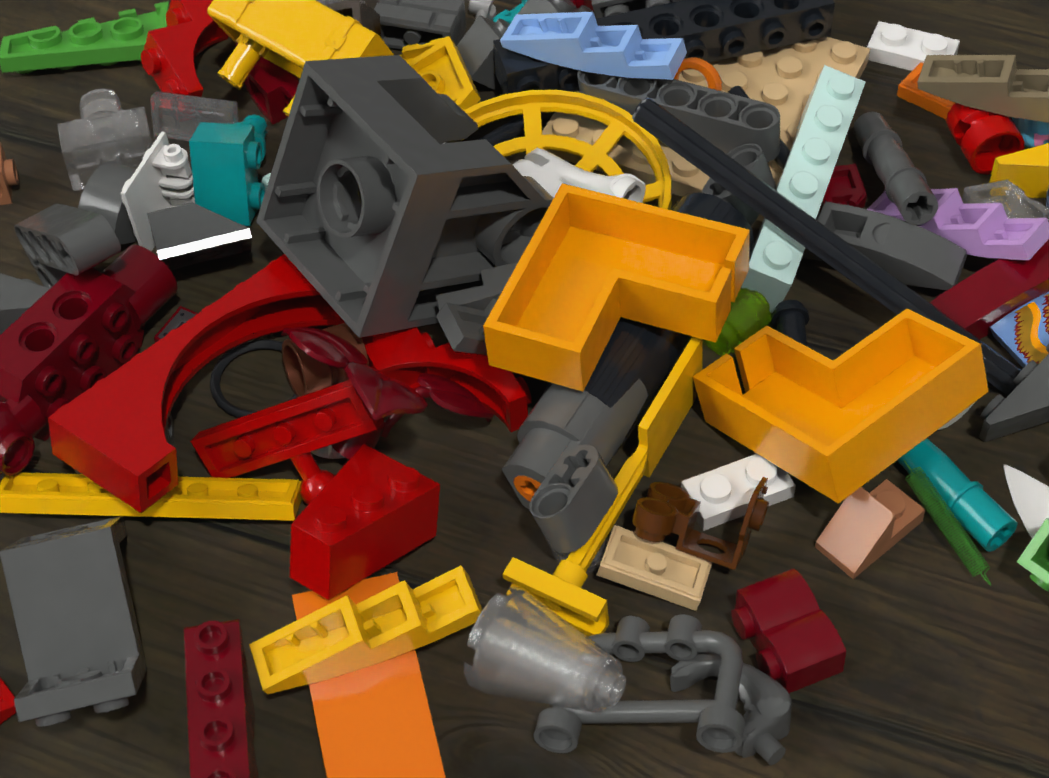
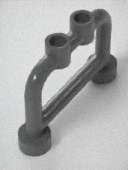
M676 615L671 618L668 631L649 632V624L642 618L636 616L623 617L618 622L616 633L590 635L580 640L569 650L563 662L553 706L540 712L534 731V739L539 746L548 751L568 753L573 751L578 745L582 724L698 723L696 738L703 747L714 752H733L742 745L745 728L744 717L736 711L743 668L742 649L734 638L723 632L702 630L700 621L690 615ZM697 652H712L721 657L714 699L577 701L584 668L596 656L615 654L616 657L627 662L639 661L645 654L667 653L671 658L680 661H688L695 658Z

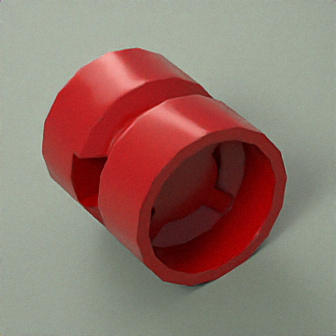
M958 103L953 104L947 113L946 124L961 147L972 170L978 174H991L996 157L1024 149L1025 142L1023 136L1013 120L1008 116Z

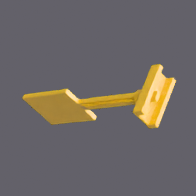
M691 337L638 425L639 445L636 451L625 461L614 479L618 487L617 497L591 538L584 546L570 552L566 560H561L552 575L512 557L503 572V579L512 583L506 593L508 599L587 636L605 633L609 626L607 600L582 589L583 584L588 578L586 571L643 475L650 478L695 402L698 394L693 376L703 370V339Z

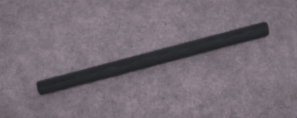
M645 98L636 107L632 116L635 123L896 315L905 309H909L980 343L987 382L1006 396L1017 387L1013 381L1021 369L655 101Z

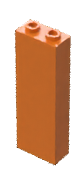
M398 573L363 579L330 600L325 599L314 591L293 594L292 599L296 620L346 595L355 604H358L400 583ZM416 650L369 667L309 684L327 778H446Z

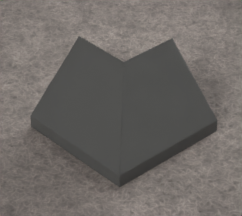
M193 202L147 213L159 260H162L171 271L251 252L252 235L250 228Z

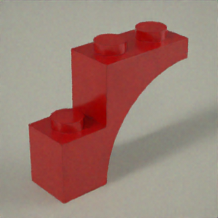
M171 0L169 9L166 12L168 27L148 31L145 47L141 52V62L145 72L152 75L161 93L174 94L176 98L177 95L196 97V104L197 98L202 97L204 89L197 77L194 59L204 49L229 37L207 13L208 7L213 0ZM163 94L162 97L165 103L174 110L176 108L175 99L171 95ZM182 97L179 100L180 109L183 112L193 113L195 111V102L191 98ZM183 116V117L181 118V121L187 120V119H190V118H193V117Z
M417 327L361 337L368 355L369 366L391 379L407 384L414 390L421 386L417 382L420 374L440 375L459 383L472 392L486 408L506 425L510 432L520 429V426L528 416L527 405L532 403V397L525 380L521 376L515 378L511 371L490 366L487 355L453 351L449 342L435 348L430 335L427 332L421 334Z

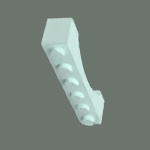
M824 65L808 98L797 127L798 130L776 187V191L814 219H816L865 85V81ZM765 217L749 254V271L737 295V299L773 313L776 306L784 300L792 286L805 247Z

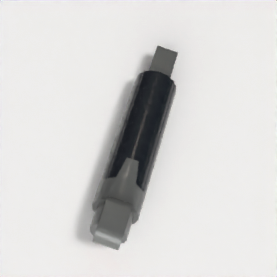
M752 143L743 144L727 153L728 156L776 190L775 180L759 145ZM709 178L704 185L702 193L686 194L672 208V211L749 229L750 254L751 247L754 244L751 226L760 214L712 178ZM620 317L584 391L549 383L539 401L520 426L517 434L520 444L503 466L502 471L522 505L531 512L554 551L569 553L584 546L612 506L618 494V487L607 467L661 389L692 336Z

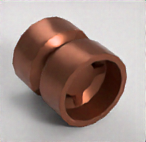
M346 323L322 329L338 335L354 345L365 356L367 366H369L368 355L362 338H359ZM291 339L283 342L282 358L289 383L297 397L348 380V375L343 368L330 366L312 358L302 351Z

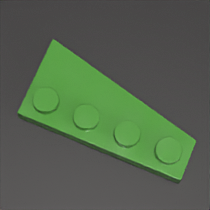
M169 1L155 4L156 11L137 15L135 8L118 12L119 19L104 23L96 22L94 17L78 20V23L71 26L67 31L61 32L57 26H51L5 36L2 38L0 48L2 73L17 72L26 74L38 69L58 68L68 70L80 65L99 64L110 66L122 61H141V52L144 50L148 31L168 27L166 12L169 9Z

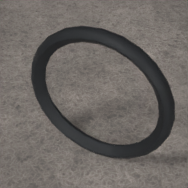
M275 340L245 342L232 348L216 363L210 379L212 397L221 409L237 418L257 412L240 409L225 399L220 389L221 375L225 367L237 356L257 349H273L282 352L283 342ZM294 393L293 396H292L290 399H288L287 401L292 400V399H295V398H298V397H297V395Z

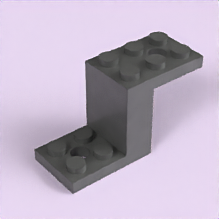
M123 516L23 537L0 551L28 676L27 684L14 698L19 722L35 719L37 727L53 725L70 719L72 717L70 711L77 708L93 705L95 713H102L125 707L129 704L128 697L137 694L147 666L119 545L127 536Z

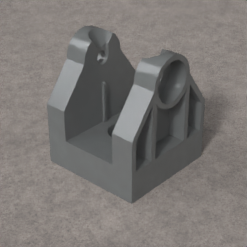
M399 55L305 61L256 222L352 331L361 338L439 323L436 317L439 313L436 295L482 286L480 270L519 262L525 251L524 245L529 244L554 197L532 177L522 176L486 139L462 142L463 139H466L479 129L478 124L449 96L436 93Z

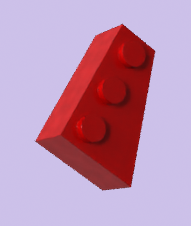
M363 444L291 523L290 578L325 599L330 600L432 539L437 534L440 484L422 475L416 469L405 466Z

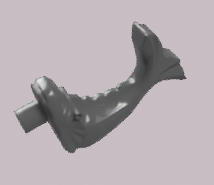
M697 652L695 658L688 661H679L671 668V691L677 692L687 689L708 677H718L721 663L720 655L712 652ZM743 663L738 695H740V700L745 703V728L742 745L734 752L743 758L758 753L769 765H774L783 758L786 749L777 740L786 737L790 732L791 696L776 680L755 667Z

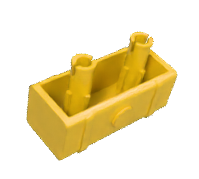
M213 0L207 10L208 15L233 41L238 43L222 69L217 73L222 79L238 89L242 88V84L260 57L301 78L305 61L394 55L377 33L362 26L358 20L350 16L346 17L316 0ZM294 97L283 110V113L288 117Z

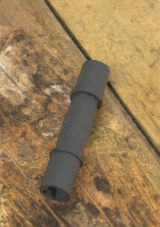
M877 112L864 113L855 121L853 135L862 149L865 160L873 165L878 177L885 185L887 197L896 205L903 219L912 225L927 223L937 213L938 201L927 185L926 177L921 170L914 167L911 158L902 148L901 138L891 129L884 116Z

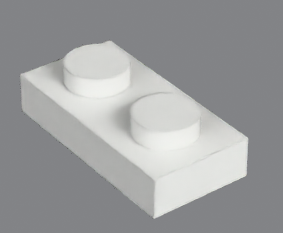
M879 21L867 48H870V61L913 71L920 62L924 63L926 55H957L960 40Z
M758 454L681 481V488L689 493V498L701 502L696 520L703 531L745 516L752 494L762 477L768 478L766 486L768 490L763 498L769 501V506L793 498L796 485L788 472Z

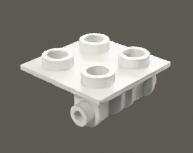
M161 131L151 148L146 150L142 162L132 177L125 182L121 192L122 202L131 221L134 236L139 246L150 251L155 247V242L147 213L192 202L195 203L193 177L188 154L179 145L169 144L166 132Z

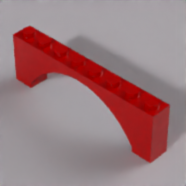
M283 254L50 415L48 423L52 453L142 513L179 485L176 448L166 441V425L173 404L183 387L201 368L237 345L270 333L283 331L284 328L339 325L345 322L290 259Z

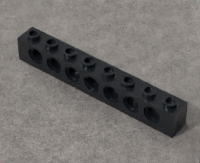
M682 0L597 18L596 21L598 26L638 25L642 39L683 38L687 50L684 59L696 57L707 62H714L831 36L835 3L833 0ZM501 39L493 41L495 74L503 94L527 90L579 91L577 76L579 70L543 62L505 49L501 45Z

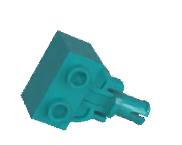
M255 114L245 117L243 122H236L235 124L200 122L189 140L195 204L244 226H250L257 210L261 208L265 195L264 183L258 182L257 169L260 168L261 162L266 155L265 137L268 130H266L267 122L263 117Z

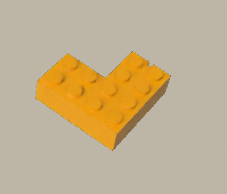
M562 183L483 325L489 365L583 392L620 317L716 343L731 311V302H735L749 271L750 230Z
M909 309L902 311L835 360L827 358L766 325L734 348L745 389L744 394H742L733 357L727 353L693 376L705 422L838 504L989 392L981 344Z

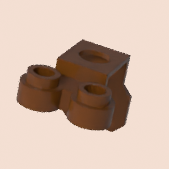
M762 477L752 494L739 534L738 544L694 530L701 502L689 498V493L683 488L665 482L651 483L647 497L637 500L632 518V523L635 525L634 532L638 537L651 542H662L665 540L666 535L671 533L678 534L676 550L735 570L746 552L752 529L760 531L769 506V501L763 498L768 490V487H766L768 478ZM698 544H710L722 549L725 553H712L702 549Z

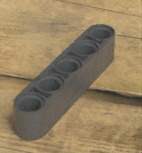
M580 70L577 73L579 93L604 99L626 110L631 115H633L641 101L645 98H650L726 154L740 145L752 143L762 148L767 162L774 160L779 155L780 113L771 104L676 79L625 78Z

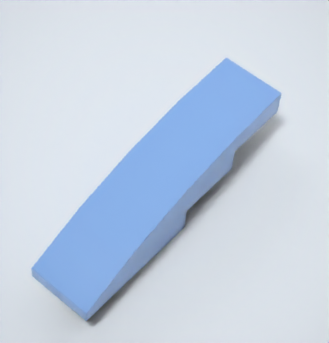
M594 12L516 14L500 40L503 48L543 62L589 73L625 78L673 80L687 54L683 38L642 39L638 25L598 26Z

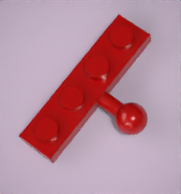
M347 380L200 431L190 442L212 477L232 478L290 458L303 479L300 485L301 497L309 505L335 476L330 471L319 468L311 451L375 431L385 419L373 420L352 382Z

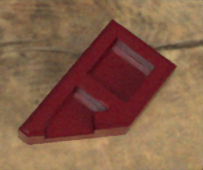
M856 164L835 166L820 206L821 211L825 202L850 205L858 208L865 206L867 194Z

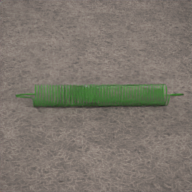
M903 460L911 470V474H913L910 478H905L908 484H910L909 486H911L912 491L923 503L924 508L929 512L928 514L932 516L931 518L935 520L934 522H936L937 527L945 535L946 540L956 550L955 553L963 561L967 570L971 572L972 577L979 573L982 575L981 572L987 567L990 568V566H988L984 557L979 553L978 548H976L972 540L970 541V537L963 527L960 529V522H958L954 514L948 512L950 510L948 505H946L942 497L939 499L941 495H939L935 486L927 478L923 469L921 468L913 472L912 470L917 468L911 469L907 462ZM948 518H950L948 521L952 520L943 527H941L942 525H939ZM957 534H959L957 537L961 536L960 538H958V539L955 540L954 542H952L954 539L950 540L951 538H953V537L956 536ZM966 547H968L966 550L970 549L969 551H967V552L964 553L963 555H961L963 552L959 553L961 550L965 549ZM985 579V581L991 586L990 581H989V580L987 581V580Z

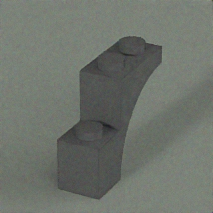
M528 0L518 14L593 11L585 5H581L578 9L570 0ZM479 15L459 42L457 48L472 80L498 91L501 87L495 74L493 41L501 39L510 24L500 18L497 22H494Z

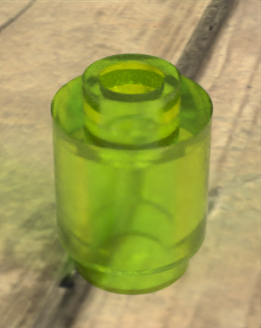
M741 288L735 302H731V311L716 343L704 340L714 352L722 356L726 353L728 355L731 352L735 353L734 348L770 324L771 314L767 299L758 291Z

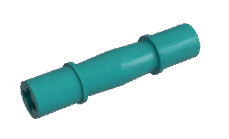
M928 438L897 460L908 474L912 472L903 460L907 462L911 469L917 467L923 469L927 478H929L939 495H941L939 499L942 497L952 514L960 522V525L987 552L994 551L1002 546L1015 532L1018 525L1017 521L983 490L981 483L978 481L971 482L956 464Z

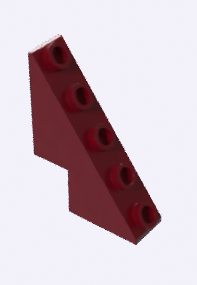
M240 619L223 622L207 621L201 625L184 627L190 778H259L253 745L255 711Z

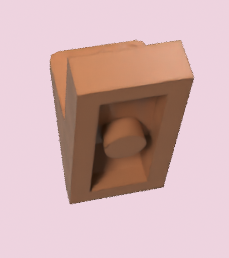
M888 479L870 493L860 487L843 501L817 539L815 548L848 576L855 579L923 521L926 509Z

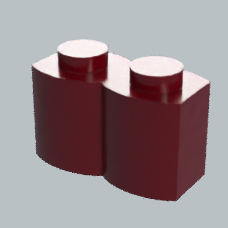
M795 568L737 590L736 606L731 611L734 627L741 639H750L753 646L758 650L756 652V660L760 671L780 683L788 693L843 672L847 652L844 643L831 620L819 608L809 585Z

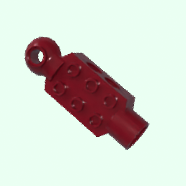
M131 245L102 272L94 268H90L77 276L67 272L0 335V475L12 476L22 471L33 456L35 448L33 438L46 441L50 437L48 417L61 406L68 404L94 386L97 381L107 377L123 364L130 361L142 347L145 323L177 293L178 289L176 279L171 270L153 252L139 245Z

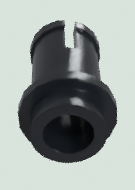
M797 300L780 302L772 313V324L777 328V331L807 346L806 325L810 320L809 311Z

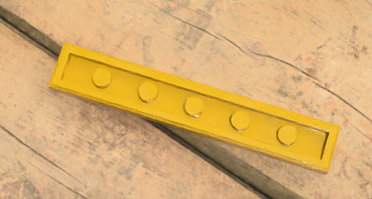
M19 472L12 476L5 475L0 482V513L294 521L302 500L300 494L302 481L297 479L178 476V486L144 512L140 513L83 474Z

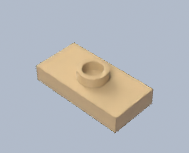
M614 525L597 576L696 611L704 592L712 562L676 550L675 546L664 542L644 540L638 537L635 532Z

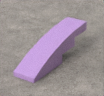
M957 188L931 189L938 201L937 213L927 223L917 225L966 250L967 255L984 258L1029 261L1049 239L1048 218H1008L1002 203L964 204ZM886 192L867 209L904 220L896 205L887 197Z

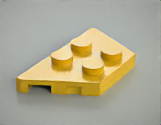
M450 36L434 39L426 44H412L402 47V55L399 56L436 93L449 96L462 110L477 104L481 100L462 56Z

